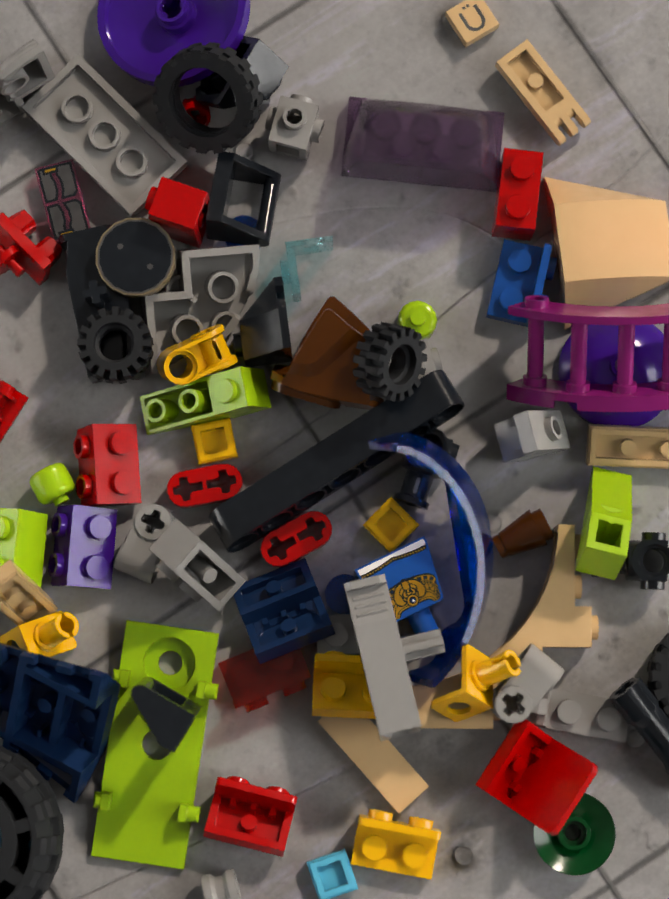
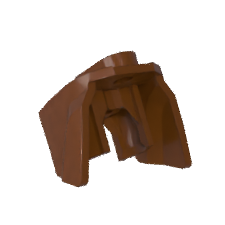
M330 296L310 325L290 366L275 364L271 374V379H273L271 389L334 409H339L341 404L351 408L373 409L384 402V400L380 397L364 393L362 391L363 388L358 387L356 384L360 377L353 375V369L358 367V363L353 362L354 355L359 356L361 351L356 346L358 341H366L363 334L366 330L370 331V329L335 296Z

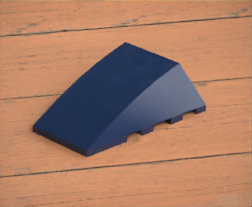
M0 643V737L4 740L2 747L25 756L37 766L36 770L45 780L49 781L52 778L66 790L63 795L75 803L81 796L107 748L121 685L105 672Z

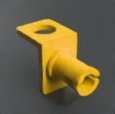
M58 611L16 626L0 636V643L12 646L13 640L21 649L53 657L76 648L77 644L74 636L79 630V624L76 617L71 613Z
M469 644L462 646V688L432 700L431 708L454 722L465 720L492 709L493 684L518 676L521 673V669L516 668L521 666L519 658L511 650H506L502 654L490 658ZM461 702L470 706L464 709H453L448 705Z

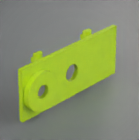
M132 620L126 621L119 669H113L112 678L121 687L108 739L101 792L95 791L92 808H98L91 856L184 870L191 822L198 823L201 807L194 806L209 700H217L219 684L212 683L219 633ZM174 651L180 655L182 667L178 673L169 675L161 670L159 660L163 653ZM145 677H152L202 706L174 753L171 751L162 759L151 758L144 751L143 740L151 729L131 696L132 688Z

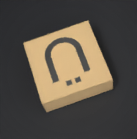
M464 0L446 11L445 14L446 19L465 48L499 27V22L484 0Z

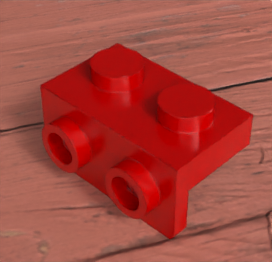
M90 424L78 429L73 443V451L78 459L79 475L76 479V493L81 499V505L96 507L137 505L142 503L137 425Z
M218 777L203 837L283 857L297 797L290 795L286 789L281 787L269 786L262 788L251 785L249 781L241 777Z

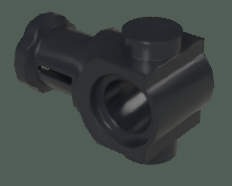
M436 428L402 449L401 451L406 452L402 466L407 469L400 492L395 493L393 499L411 507L428 510L429 503L427 498L433 480L441 478L444 466L453 467L460 445L453 443L452 439L447 438L441 430ZM425 438L436 440L440 446V453L435 457L422 455L418 448L419 442ZM419 477L421 480L417 492L413 493L416 480Z
M642 532L641 541L629 540L627 558L619 574H624L626 580L639 581L640 589L665 590V582H667V575L669 574V548L666 533ZM648 550H655L663 557V567L657 573L648 571L643 565V557Z

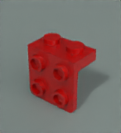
M525 719L513 725L475 785L549 835L555 836L561 831L596 776L598 767Z

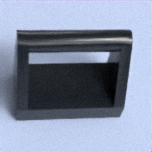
M218 153L206 215L207 239L245 245L259 244V247L269 246L281 174L236 153ZM234 180L264 184L256 229L227 217Z
M152 677L143 678L131 691L134 702L158 743L174 753L202 706Z

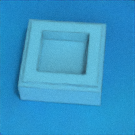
M345 848L306 862L318 899H331L358 889Z

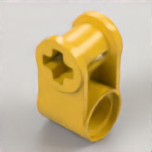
M217 324L201 330L190 338L163 350L157 358L156 364L161 377L171 383L185 385L237 363L236 355L231 354L222 334L225 330L223 324ZM176 355H182L186 359L187 364L184 373L180 376H173L169 369L170 361Z

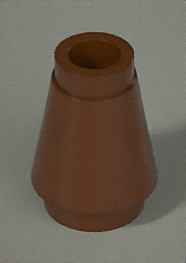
M539 508L532 513L530 510L526 511L500 531L498 535L492 537V540L500 556L504 559L508 556L548 545L546 541L555 536Z

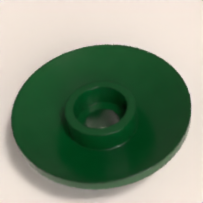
M584 793L557 835L551 836L536 825H533V840L539 856L552 869L566 875H584L598 869L609 858L615 844L616 831L610 812L602 802ZM571 824H575L579 828V836L574 840H569L565 836V829Z

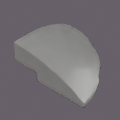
M34 39L17 49L0 64V128L25 113L22 109V106L25 104L22 99L23 97L56 78L43 49Z
M259 244L176 250V268L170 282L158 293L140 297L142 319L148 327L154 343L152 345L153 357L149 359L151 374L158 373L157 358L166 348L217 324H223L225 330L222 333L224 339L234 330L241 320L240 314L248 297L255 290L260 261ZM182 355L173 357L169 364L170 371L186 366V359Z

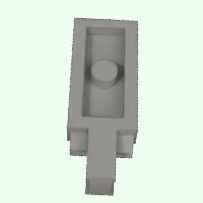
M553 688L531 712L536 714L535 724L542 725L543 728L626 743L629 724L609 698Z

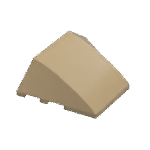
M548 177L543 178L548 216H551L560 279V303L616 306L669 282V221L666 201ZM563 323L564 331L571 328V323Z

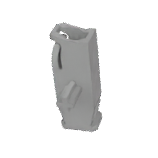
M385 574L344 583V590L380 741L421 732V722L406 662L446 653L440 628L400 638Z

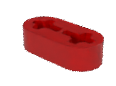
M217 464L185 470L174 474L167 484V494L169 499L180 508H195L226 502L241 492L243 479L237 468L230 464ZM227 472L229 478H236V483L230 485V492L223 493L220 487L208 488L207 483L220 480L219 473ZM187 479L188 483L193 486L202 484L203 490L191 492L190 500L184 501L181 495H175V489L181 487V480Z
M310 511L273 530L264 537L261 543V553L264 560L273 567L281 568L323 547L332 535L331 522L325 514L318 511ZM313 519L316 524L324 523L325 528L321 530L322 538L316 541L313 536H309L301 541L299 540L297 535L307 530L306 522ZM278 538L281 543H284L294 538L296 544L286 549L287 557L280 560L277 555L272 557L268 555V551L272 549L271 541Z

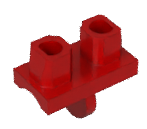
M21 210L9 218L3 212L0 214V275L11 270L16 277H20L26 272L40 286L48 280L51 267L61 257L62 248L49 236L37 245L28 238L36 231L37 224L25 210Z

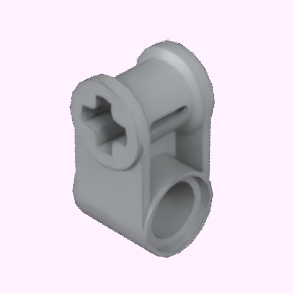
M148 504L138 511L128 536L123 541L114 563L115 570L148 584L153 583L159 572L156 565L161 560L149 548L175 521V517L170 510L158 504ZM158 512H161L160 520L165 522L162 530L155 529L151 534V526L146 523L149 516L156 517Z
M532 643L518 656L521 666L516 668L521 669V673L518 676L501 681L493 691V708L491 710L497 718L508 723L524 721L541 699L553 689L565 671ZM517 694L518 697L515 702L520 706L518 711L508 710L504 713L506 704L502 701L505 695L514 697Z

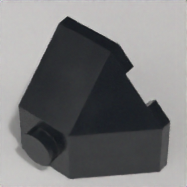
M244 36L236 49V56L241 60L245 58L251 64L249 69L253 75L257 74L260 81L258 90L262 92L263 100H268L272 93L279 88L282 77L289 66L260 39ZM214 72L200 80V86L195 89L196 100L200 104L219 109L237 107L236 96L230 84L221 75Z
M282 276L274 277L239 321L241 333L233 334L236 357H244L246 367L292 362L293 360Z

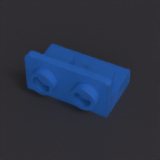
M504 239L486 318L528 327V318L508 315V306L524 302L525 297L529 295L549 297V295L542 294L545 279L552 281L556 268L557 257L551 256L553 245L545 243L543 248Z

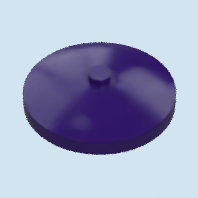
M99 0L97 9L98 30L103 46L112 60L135 80L154 86L156 76L161 73L162 66L180 50L186 49L192 44L201 42L202 45H206L209 42H215L220 44V48L226 49L230 47L236 51L247 29L250 16V0ZM193 68L182 76L179 87L198 82L213 74L214 71L206 68Z

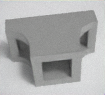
M527 410L513 415L510 419L494 424L504 463L522 462L571 449L561 410Z

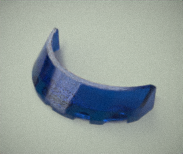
M399 432L369 440V449L403 453L413 466L431 469L445 482L464 599V608L459 619L441 632L446 653L436 655L429 664L408 671L411 682L435 688L460 659L462 646L469 643L483 615L492 582L493 540L483 500L464 468L449 453L431 441L414 434Z

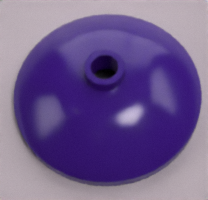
M653 324L635 325L633 381L637 382V384L657 382L659 378H662L664 334ZM588 325L586 380L590 381V384H612L613 381L617 380L615 362L618 356L619 325ZM571 335L565 342L559 357V381L570 379ZM567 402L578 416L590 424L642 426L662 411H577V403Z

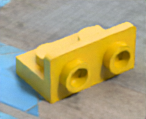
M340 651L315 654L312 716L375 719L360 655H346Z
M370 808L368 815L359 814L350 864L432 879L438 840H440L441 836L439 829L432 828L433 820L409 816L408 823L392 820V812Z

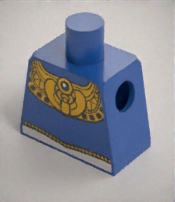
M425 536L354 570L358 580L385 574L396 622L407 618L414 634L439 629L429 607L442 601L444 598Z

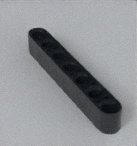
M436 370L419 379L421 381L419 387H412L414 393L410 397L404 396L403 401L385 400L215 508L209 514V519L227 552H238L250 546L459 414L464 408V402L443 370Z

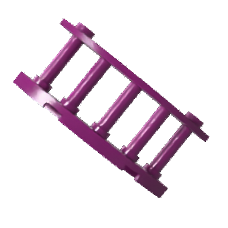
M529 295L525 297L524 302L508 306V315L528 318L527 373L523 375V379L507 384V400L554 408L555 401L577 403V411L590 412L669 410V303L644 306H588L550 302L547 296ZM544 321L571 323L570 379L567 381L547 379V375L543 374ZM664 324L662 378H659L657 382L637 384V382L633 381L635 325ZM588 325H619L617 380L613 381L612 384H590V381L586 380Z

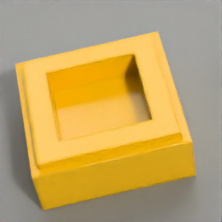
M230 418L191 426L199 466L238 458Z
M392 497L363 524V527L389 553L394 551L419 526Z

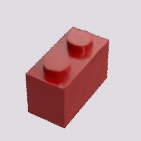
M504 148L499 164L491 237L531 241L536 228L544 152Z
M161 177L158 188L152 186L146 199L145 209L149 210V219L158 223L169 234L171 239L200 248L206 233V215L210 200L208 192Z

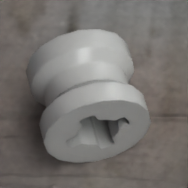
M234 868L226 870L223 875L217 877L211 874L201 876L204 899H241Z

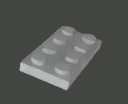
M77 54L55 75L56 78L46 83L22 106V109L131 218H134L145 208L146 199L151 187L158 188L161 177L174 180L188 166V161Z

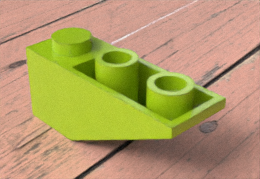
M242 366L199 378L189 384L176 385L139 396L147 435L188 428L192 425L225 418H237L272 408L264 369Z
M592 467L575 571L616 580L627 558L632 526V475Z

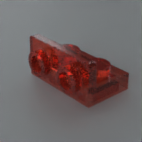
M300 648L262 664H259L254 649L218 663L232 696L235 709L244 706L247 713L270 704L267 696L282 690L284 697L307 688L304 680L312 677Z

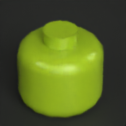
M412 301L404 305L400 310L397 325L415 329V332H419L422 336L420 340L429 339L434 333L437 317L434 309L426 302Z
M59 462L39 470L29 480L38 501L43 505L54 503L55 507H58L70 500L68 495L75 489V483L66 466Z

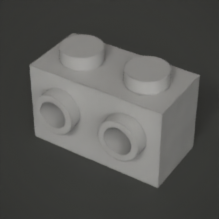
M177 518L149 548L161 560L156 565L161 572L173 582L179 577L184 581L179 587L195 602H198L203 597L218 611L246 582L245 579Z

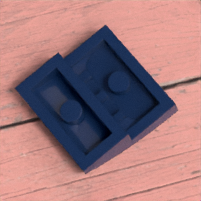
M305 558L246 581L233 595L259 664L336 634Z

